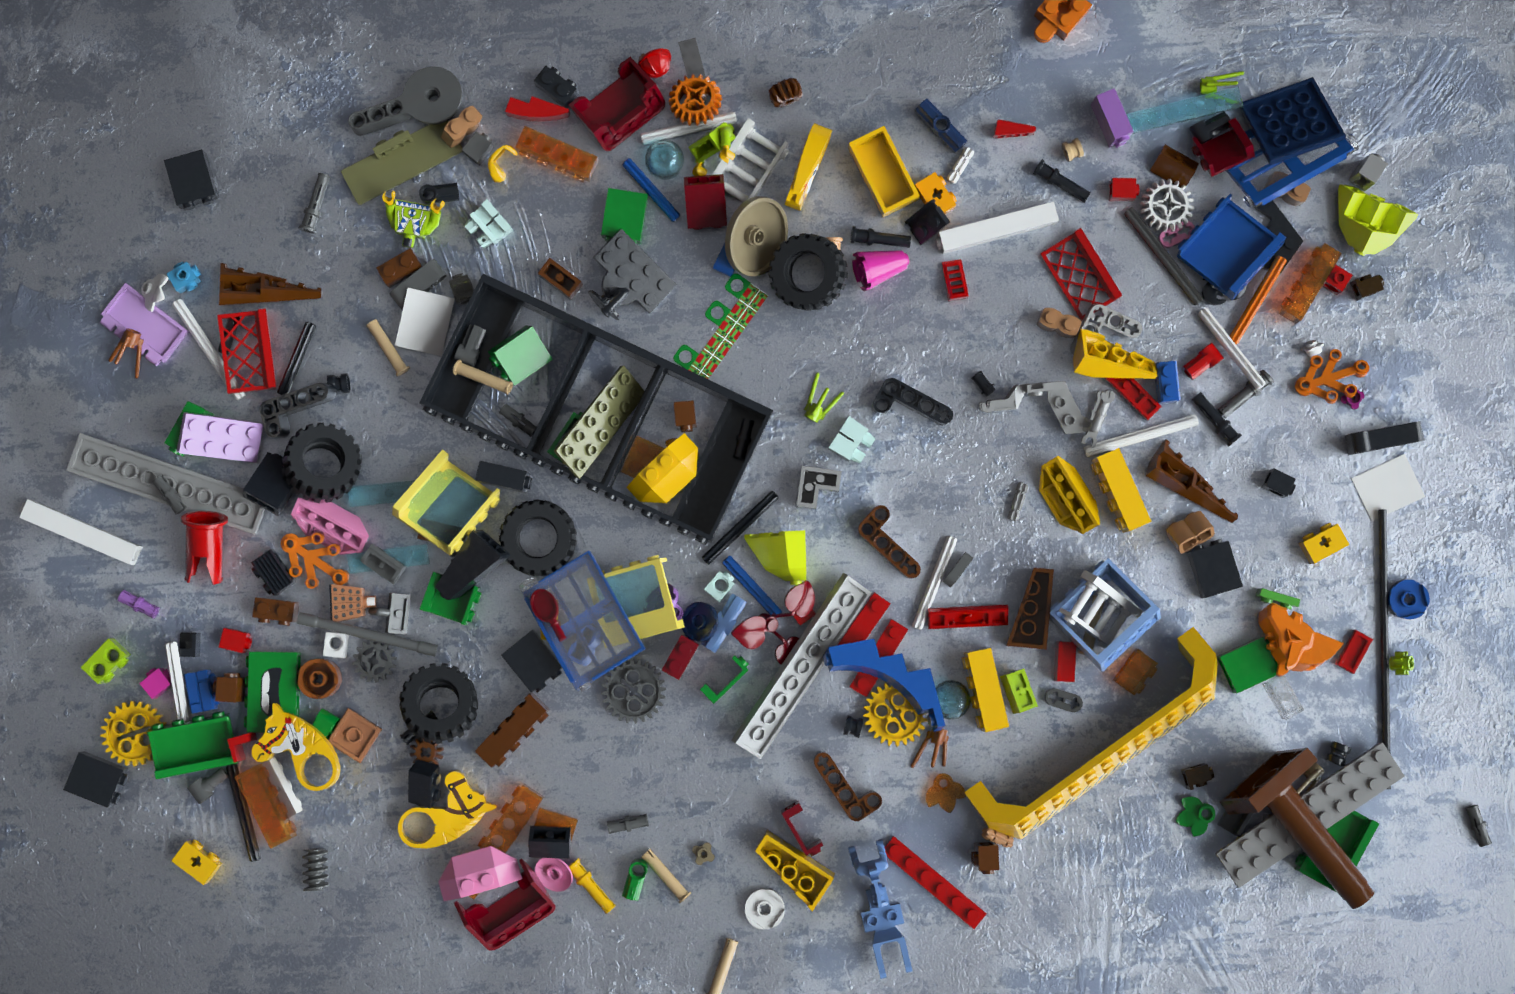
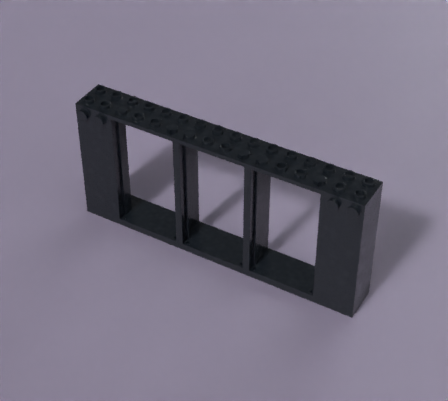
M482 274L419 402L423 406L422 410L434 417L438 414L444 422L454 426L457 423L461 430L472 434L474 431L480 439L490 443L493 440L497 447L508 451L510 448L520 458L526 460L529 457L532 459L533 464L542 468L546 465L550 467L549 470L552 473L561 477L565 474L568 476L569 481L580 485L582 482L586 484L588 490L597 494L601 491L605 493V498L616 502L618 499L623 502L624 507L633 511L637 508L641 510V515L652 519L654 516L659 519L660 524L669 528L673 525L677 527V532L688 536L690 533L696 536V541L705 545L707 542L712 543L773 414V410L485 274ZM523 307L582 334L527 448L468 421L484 388V384L459 374H453V367L456 363L454 359L459 345L463 343L470 324L486 330L474 368L490 374L494 366L489 360L491 356L488 351L508 338ZM594 341H598L655 368L601 482L594 481L584 475L581 478H576L569 468L540 455ZM666 374L727 402L697 464L696 477L688 483L672 517L612 489ZM742 418L755 421L750 436L752 440L748 444L745 460L733 457L737 443L736 435H739Z

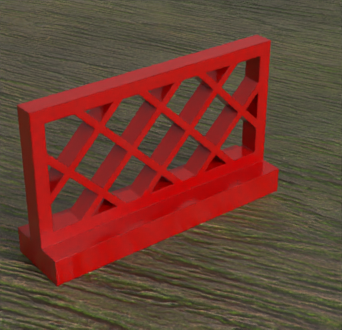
M1082 228L1040 253L1081 321L1086 314L1082 315L1079 310L1080 300L1107 306L1123 296ZM1074 239L1077 244L1075 253L1064 251L1066 242ZM1079 249L1083 255L1078 254ZM1052 251L1060 252L1059 263L1050 262L1046 255ZM1063 253L1074 256L1072 267L1061 265ZM1077 257L1086 259V270L1074 268ZM1052 265L1058 266L1057 271H1055ZM1089 265H1090L1091 269L1093 270V272L1088 271ZM1060 267L1071 269L1069 281L1059 278L1058 272ZM1073 270L1085 273L1082 284L1071 281ZM1087 273L1096 275L1098 278L1096 287L1085 285ZM1063 282L1068 283L1067 289L1064 286ZM1099 282L1101 283L1104 289L1098 288ZM1070 284L1082 286L1079 297L1069 294ZM1084 287L1095 289L1093 301L1081 298ZM1097 290L1106 292L1110 299L1104 303L1096 302ZM1073 299H1077V300H1078L1077 305L1075 304V302H1074Z
M266 308L258 309L257 311L217 315L227 393L276 390ZM247 316L255 317V324L251 329L241 323ZM231 318L237 324L229 332L223 327L222 319ZM239 325L248 331L242 340L232 334ZM250 334L258 340L253 349L244 343ZM230 336L239 342L233 351L225 346V342ZM241 345L251 351L244 360L235 354ZM253 353L260 358V363L256 368H253L246 362ZM232 356L242 362L235 371L228 366V361ZM244 364L253 370L247 380L237 373ZM260 367L262 370V374L259 371H257ZM229 370L233 373L231 377H229ZM255 373L263 378L262 386H254L249 382ZM235 375L244 381L240 388L231 389L230 381Z

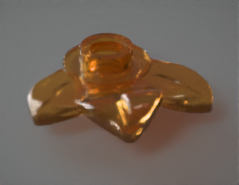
M946 773L938 774L934 778L933 786L927 790L926 803L928 807L939 803L943 810L951 813L955 807L956 799L966 797L964 787L960 783L954 782L950 775ZM943 779L947 781L945 787H941L939 784Z

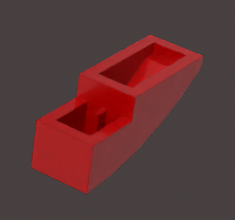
M533 96L529 103L510 97L505 110L507 116L526 121H554L570 116L569 109Z

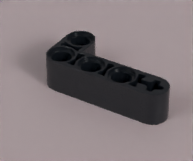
M888 378L884 381L872 404L874 412L879 415L886 414L893 402L896 401L941 426L949 424L953 419V411L948 406L895 378ZM894 383L896 391L893 393L888 392L886 384ZM904 393H912L914 400L906 402L903 398ZM884 400L887 403V408L879 410L876 406L877 401ZM925 401L929 402L931 404V410L927 412L923 411L921 408V403ZM937 406V412H947L946 416L948 417V419L945 418L944 420H941L940 414L935 413L934 416H932L931 414Z
M316 383L262 402L260 414L266 434L272 438L288 436L290 424L287 416L334 400L337 396L336 387L330 383ZM308 394L309 399H308V401L306 402L305 397H306V395ZM289 400L291 401V407H290V408H289V406H288ZM272 406L274 407V412H273V413L271 412V407H272ZM277 425L279 426V432H278V433H277V431H276Z
M1421 421L1345 435L1348 455L1425 441Z

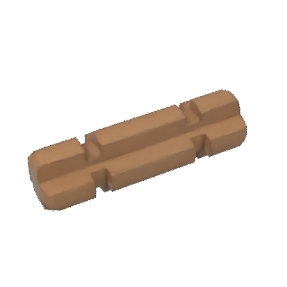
M983 828L982 837L984 839H989V841L1006 848L1013 846L1014 839L1011 836L996 830L994 831L991 828Z

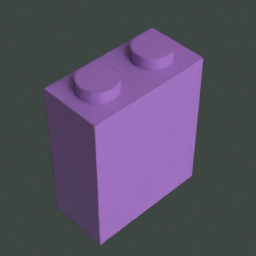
M1113 88L1097 95L1091 103V108L1109 148L1114 145L1118 148L1127 143L1126 141L1130 139L1134 131L1117 92Z

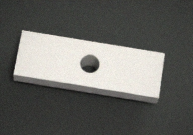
M275 757L261 764L287 817L290 818L301 812V801L292 791V784L289 779H286L282 764Z

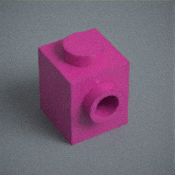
M164 668L151 669L146 673L147 678L139 683L151 699H157L172 687L169 670Z

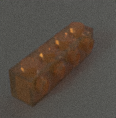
M524 126L515 146L519 156L525 159L534 158L537 160L536 163L544 167L548 165L555 167V171L565 175L567 172L573 175V179L579 182H584V180L590 182L599 161L598 157L526 126Z
M1326 243L1320 247L1316 246L1311 254L1313 258L1304 265L1300 272L1302 276L1293 283L1290 289L1292 290L1290 296H1286L1280 305L1282 309L1279 314L1295 324L1300 322L1342 253Z
M259 764L235 776V779L270 849L297 836V829L294 822L290 821L287 816L288 811L285 804L281 803L278 798L279 793L276 786L272 785L269 780L270 775L267 768Z

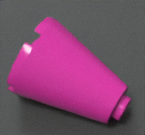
M902 250L856 252L853 254L856 260L852 261L855 279L857 282L862 283L863 286L860 288L863 291L870 290L901 273L909 265V257Z

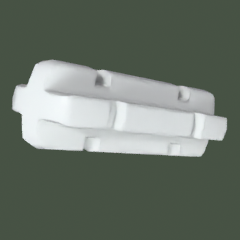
M969 147L964 148L962 156L960 155L952 171L947 176L949 182L953 184L957 182L959 175L962 174L969 159L973 156L974 151Z

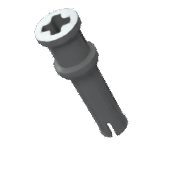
M318 173L309 206L303 211L305 215L302 225L298 227L300 230L316 234L315 227L318 218H321V212L319 211L330 179L329 175ZM320 186H322V187H321V190H320V194H319L318 200L316 201L319 188H320Z
M1262 369L1259 374L1265 381V385L1257 390L1248 381L1244 389L1218 408L1219 413L1225 419L1250 398L1260 395V391L1266 386L1274 383L1271 376Z

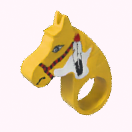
M816 123L813 124L795 170L785 206L801 211L833 130Z
M273 703V715L265 720V733L253 745L251 750L252 757L257 762H266L271 760L275 753H283L289 750L297 778L302 786L312 791H320L333 786L340 776V763L332 744L310 723L294 714L284 712L278 703ZM315 752L327 757L333 768L330 780L322 786L310 783L304 773L307 760Z

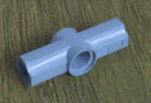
M732 593L722 611L720 610L718 613L716 632L710 639L703 641L701 645L716 653L726 635L728 636L737 622V617L741 614L747 602Z

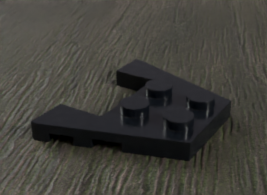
M1272 200L1263 206L1259 203L1254 208L1270 219L1266 226L1268 230L1276 236L1282 233L1286 239L1281 248L1261 269L1268 271L1276 256L1279 255L1287 260L1280 272L1282 273L1303 243V240Z

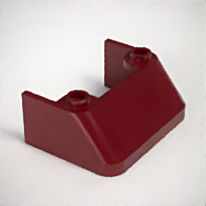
M522 858L519 862L524 871L521 873L522 879L517 881L519 887L487 908L483 904H473L468 909H465L458 901L454 902L464 927L487 950L499 949L552 914L556 908L536 873Z

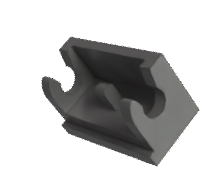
M370 544L361 558V563L393 585L396 584L407 566L375 544Z

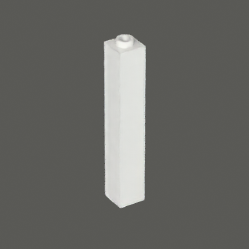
M1054 202L941 231L938 233V238H935L938 250L941 249L942 254L1055 225L1058 223L1059 218Z
M27 499L20 508L21 515L19 518L130 565H135L143 548L138 544L34 500Z

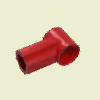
M1210 343L1182 368L1185 374L1191 380H1194L1205 370L1219 363L1224 357L1215 345Z

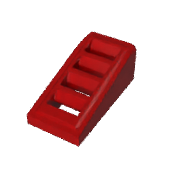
M998 119L995 124L993 138L1031 136L1036 132V126Z
M962 260L942 262L948 301L968 298L969 294ZM958 265L956 270H947V267ZM959 273L960 277L949 278L951 274ZM961 281V284L951 286L950 282ZM962 288V292L952 293L953 289Z

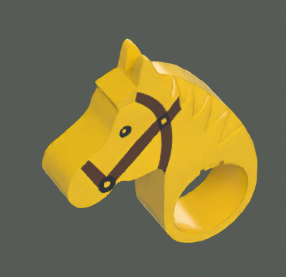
M452 770L445 777V785L450 790L447 799L448 806H432L430 809L418 805L409 808L399 820L398 833L401 840L410 847L426 849L438 847L459 838L481 820L485 812L496 809L497 805L487 802L484 793L481 794L472 789L463 772ZM424 812L432 818L436 826H434V833L429 839L417 842L411 840L405 834L403 824L409 814Z

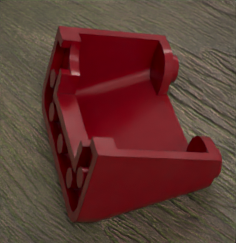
M631 56L620 63L617 71L620 78L590 101L585 96L577 97L569 104L573 113L605 151H610L660 113L666 104L656 83Z

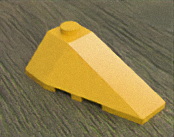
M1085 329L1079 331L1073 355L1074 373L1098 378L1156 379L1157 370L1154 361L1135 351L1127 352L1121 348V344L1116 342L1114 345L1104 340L1105 336Z

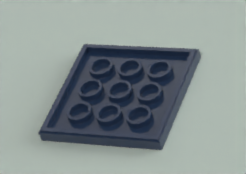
M1313 77L1239 103V109L1269 165L1305 154L1346 138V134Z

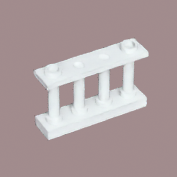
M749 118L732 142L729 150L735 154V157L736 155H742L766 170V172L758 180L734 165L735 162L729 159L728 163L721 160L712 174H725L726 171L728 173L732 172L755 186L749 197L724 182L725 191L742 202L759 194L780 159L784 160L789 153L787 149L788 142L785 141L779 147L755 132V122ZM747 138L749 140L752 138L776 153L771 164L745 148L743 144Z
M1084 570L1080 577L1086 581V588L1070 612L1063 608H1060L1059 612L1065 615L1063 618L1065 621L1072 625L1077 624L1097 639L1100 647L1106 649L1126 618L1131 615L1139 618L1143 611L1101 578ZM1097 589L1098 596L1082 620L1077 617L1093 590L1096 591ZM1105 599H1110L1108 601L1109 605L1094 629L1091 628L1089 624ZM1120 607L1119 611L1121 613L1107 635L1103 637L1100 634L1115 609Z

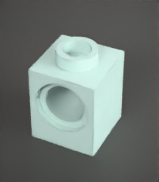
M719 571L704 590L720 602L735 585L732 582L734 578L726 571L724 573ZM720 579L727 583V587L723 591H718L715 588L716 581Z

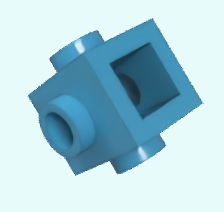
M180 262L173 267V270L166 273L175 290L179 293H183L186 290L187 292L192 291L201 282L199 278L201 275L195 264L192 266L188 262Z

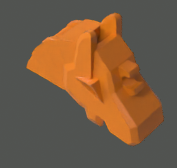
M1273 602L1258 613V624L1265 634V639H1268L1270 642L1266 649L1271 650L1272 656L1278 663L1277 676H1283L1289 670L1298 672L1314 670L1335 655L1344 644L1314 632L1307 623L1303 622L1302 614L1293 611L1289 616L1287 608Z

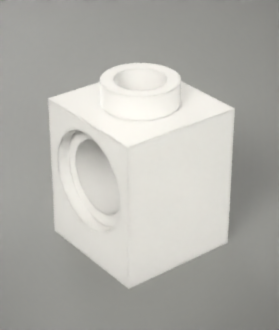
M334 631L326 632L323 656L347 658L349 635ZM335 637L341 640V645L337 649L332 646V640Z

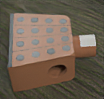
M329 584L330 619L332 621L342 622L366 616V608L377 606L376 595L365 596V588Z

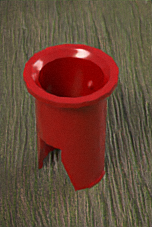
M194 511L182 515L181 522L186 525V572L184 581L190 583L191 576L196 575L200 558L206 557V565L212 585L220 584L223 582V526L228 523V517L225 514L213 511Z

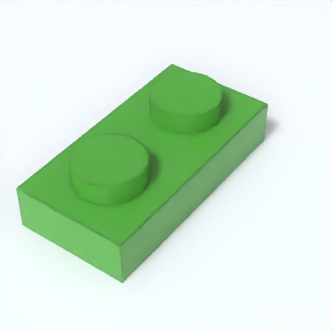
M1258 588L1256 592V597H1260L1261 602L1271 604L1274 601L1289 610L1292 607H1299L1300 599L1263 588Z

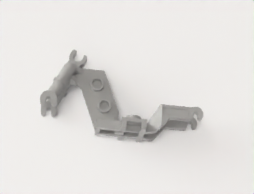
M1066 381L1014 385L1005 398L987 400L986 404L979 403V409L987 413L1018 409L1025 393H1028V396L1043 395L1042 392L1046 391L1048 402L1064 433L1086 432L1082 436L1081 443L1085 444L1086 438L1091 437V447H1095L1098 431H1100L1104 418L1107 416L1106 412L1109 404L1115 399V393L1108 390L1105 392L1097 391V401L1090 419L1081 414L1066 385Z

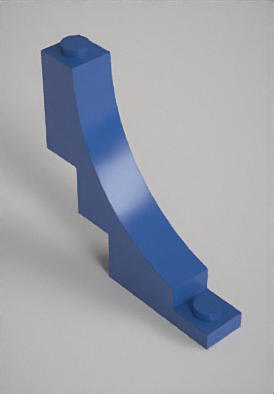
M875 638L832 646L826 650L823 659L825 666L829 668V672L856 671L875 676L897 689L910 702L918 715L928 713L927 721L929 726H932L933 732L941 731L946 726L930 668L907 672L902 653L879 658Z

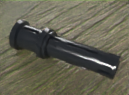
M1041 159L1033 175L1042 177L1047 180L1048 184H1055L1085 203L1091 192L1059 173V169L1050 167Z
M852 226L851 244L859 242L870 246L875 243L910 248L911 244L910 235L874 232L872 228L865 230Z
M1202 392L1192 399L1215 426V432L1217 434L1220 433L1227 441L1228 447L1242 436L1241 433H1237L1230 425L1231 422L1229 420H1225Z

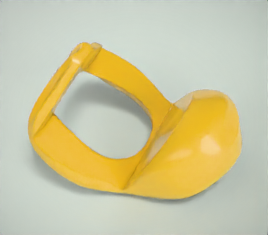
M511 145L501 146L488 160L490 175L496 183H501L506 178L504 170L496 161L506 150L515 156L518 154Z

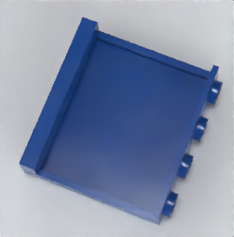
M1229 194L1226 198L1222 197L1215 206L1217 208L1213 213L1209 211L1205 215L1201 226L1196 225L1190 233L1191 237L1188 240L1183 239L1177 247L1179 249L1177 257L1229 299L1233 300L1281 248L1286 237L1282 233H1279L1277 236L1231 201L1232 194Z

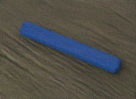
M630 158L625 160L622 165L669 219L673 222L680 217V213Z
M728 556L722 562L769 615L783 613L732 556Z

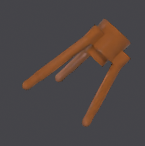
M126 328L108 361L112 362L117 355L114 364L117 365L126 347L134 348L137 345L135 378L138 379L144 339L140 338V332Z
M932 729L927 731L926 738L917 752L911 768L915 767L930 738L931 743L935 744L931 767L935 766L939 746H942V744V766H946L948 730L942 729L941 731L933 732Z

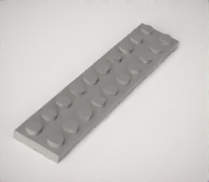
M79 433L66 470L169 505L161 498L160 491L152 483L157 477L164 475L167 482L173 489H176V494L187 507L184 511H213L225 514L228 517V523L225 525L257 535L265 512L264 508L243 497V488L81 433Z
M842 574L731 741L759 759L763 757L824 666L823 655L828 647L838 645L872 594L869 590L847 574Z
M1379 742L1306 791L1301 797L1327 829L1405 776L1383 742ZM1272 814V816L1266 818L1215 854L1235 885L1240 888L1300 846L1274 814Z

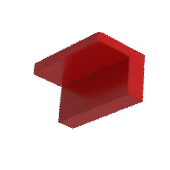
M1056 641L1054 681L1075 682L1076 645L1073 642Z
M247 733L227 739L233 762L246 760L242 744L258 740L256 733Z

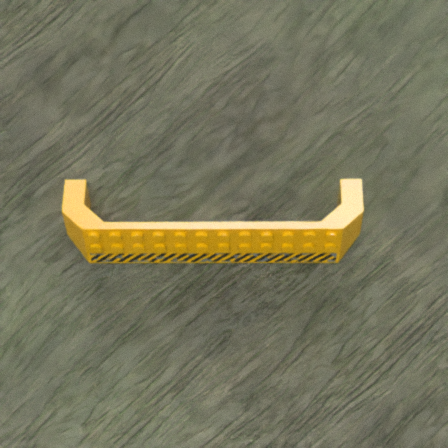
M1192 627L1177 638L1179 651L1193 667L1191 687L1028 806L997 803L982 781H979L964 793L988 828L1007 836L1023 839L1213 701L1216 690L1217 657L1216 653L1197 630Z

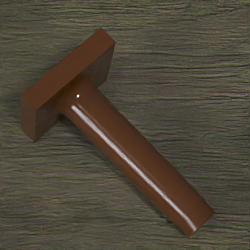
M1308 747L1277 751L1220 801V804L1229 815L1259 813L1267 806L1341 898L1352 909L1364 905L1373 897L1375 891L1292 786V783L1318 761Z

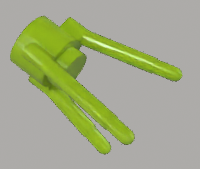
M1244 71L1201 78L1200 94H1205V98L1239 105L1238 101L1214 95L1213 92H1217V86L1238 84V81L1217 82V80L1244 75Z
M818 372L815 374L807 404L803 409L806 411L804 416L818 423L819 419L823 420L830 409L844 395V392H840L822 412L821 404L829 391V388H825L817 404L813 403L811 405L819 378Z

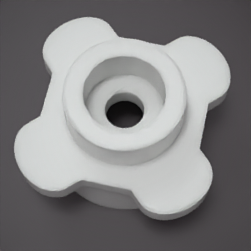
M1317 340L1307 342L1301 350L1305 351L1308 357L1314 356L1322 352L1321 347L1324 344L1319 343Z

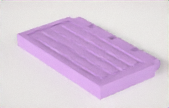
M127 283L122 286L101 313L104 317L100 323L110 331H113L117 326L114 334L120 339L126 328L140 332V338L144 339L141 355H144L148 350L149 352L145 358L155 366H158L161 361L165 363L189 333L186 328L156 305L153 312L148 311L145 307L143 295Z

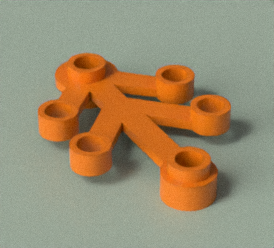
M1333 349L1329 353V360L1321 377L1313 379L1316 370L1323 363L1322 357L1315 355L1310 360V367L1306 376L1300 377L1296 381L1295 390L1301 396L1313 394L1325 399L1329 404L1337 401L1338 393L1334 390L1326 392L1318 388V386L1325 385L1344 393L1346 397H1354L1357 392L1355 385H1345L1336 380L1351 375L1359 378L1364 377L1369 371V364L1364 360H1358L1352 367L1332 373L1336 362L1342 356L1338 349ZM1332 354H1337L1338 358H1333ZM1313 360H1318L1320 364H1314ZM1358 365H1363L1365 369H1359ZM1306 383L1309 387L1304 388L1302 384ZM1347 389H1353L1354 393H1349ZM1328 395H1334L1335 399H1330Z
M317 532L311 536L299 538L293 533L286 534L281 539V547L285 552L289 553L291 563L289 574L292 577H299L303 572L302 567L299 566L298 553L304 558L307 573L305 584L309 589L316 588L319 585L314 565L330 575L334 584L343 585L348 582L349 573L345 569L336 570L319 558V556L338 555L341 551L338 544L307 550L302 545L309 543L321 544L324 541V535ZM316 535L320 536L319 542L315 541ZM288 540H292V541H293V546H292V547H289V546H288V544H287ZM332 546L336 547V553L331 552ZM294 568L299 570L297 575L293 573ZM337 574H340L342 576L341 581L337 580ZM310 579H313L315 581L314 586L310 585Z

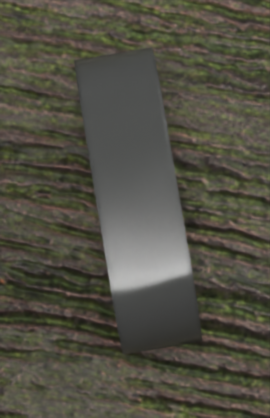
M965 552L943 582L951 588L973 560V557Z
M1055 688L1049 689L1045 693V701L1050 706L1069 712H1078L1083 706L1082 699L1076 694ZM1057 692V696L1062 698V702L1055 700L1052 703L1049 695ZM1076 698L1078 706H1074L1071 709V705L1065 703V700Z

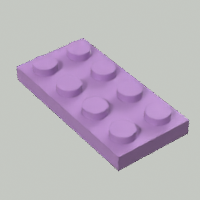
M184 412L177 452L256 463L263 424L260 422Z

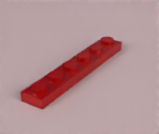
M892 836L884 846L887 857L973 929L986 916V912L895 836Z

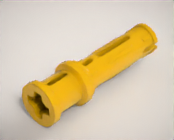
M579 858L568 866L572 876L577 880V885H582L605 914L616 906L593 880L591 872L583 867Z

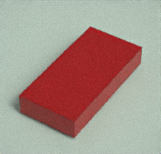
M1353 630L1335 665L1351 674H1355L1373 639L1357 630Z

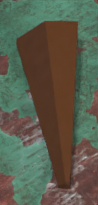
M220 263L219 305L321 298V288L319 287L311 289L305 287L304 283L299 282L298 285L288 283L287 279L260 272L251 274L245 272L244 268L238 267L236 270L228 268L225 263Z
M1167 439L1164 440L1148 463L1146 477L1231 523L1236 521L1238 514L1231 512L1224 505L1226 501L1223 498L1218 499L1212 492L1214 488L1193 466L1189 467L1183 462L1181 453L1178 452L1176 454L1169 447L1170 442Z

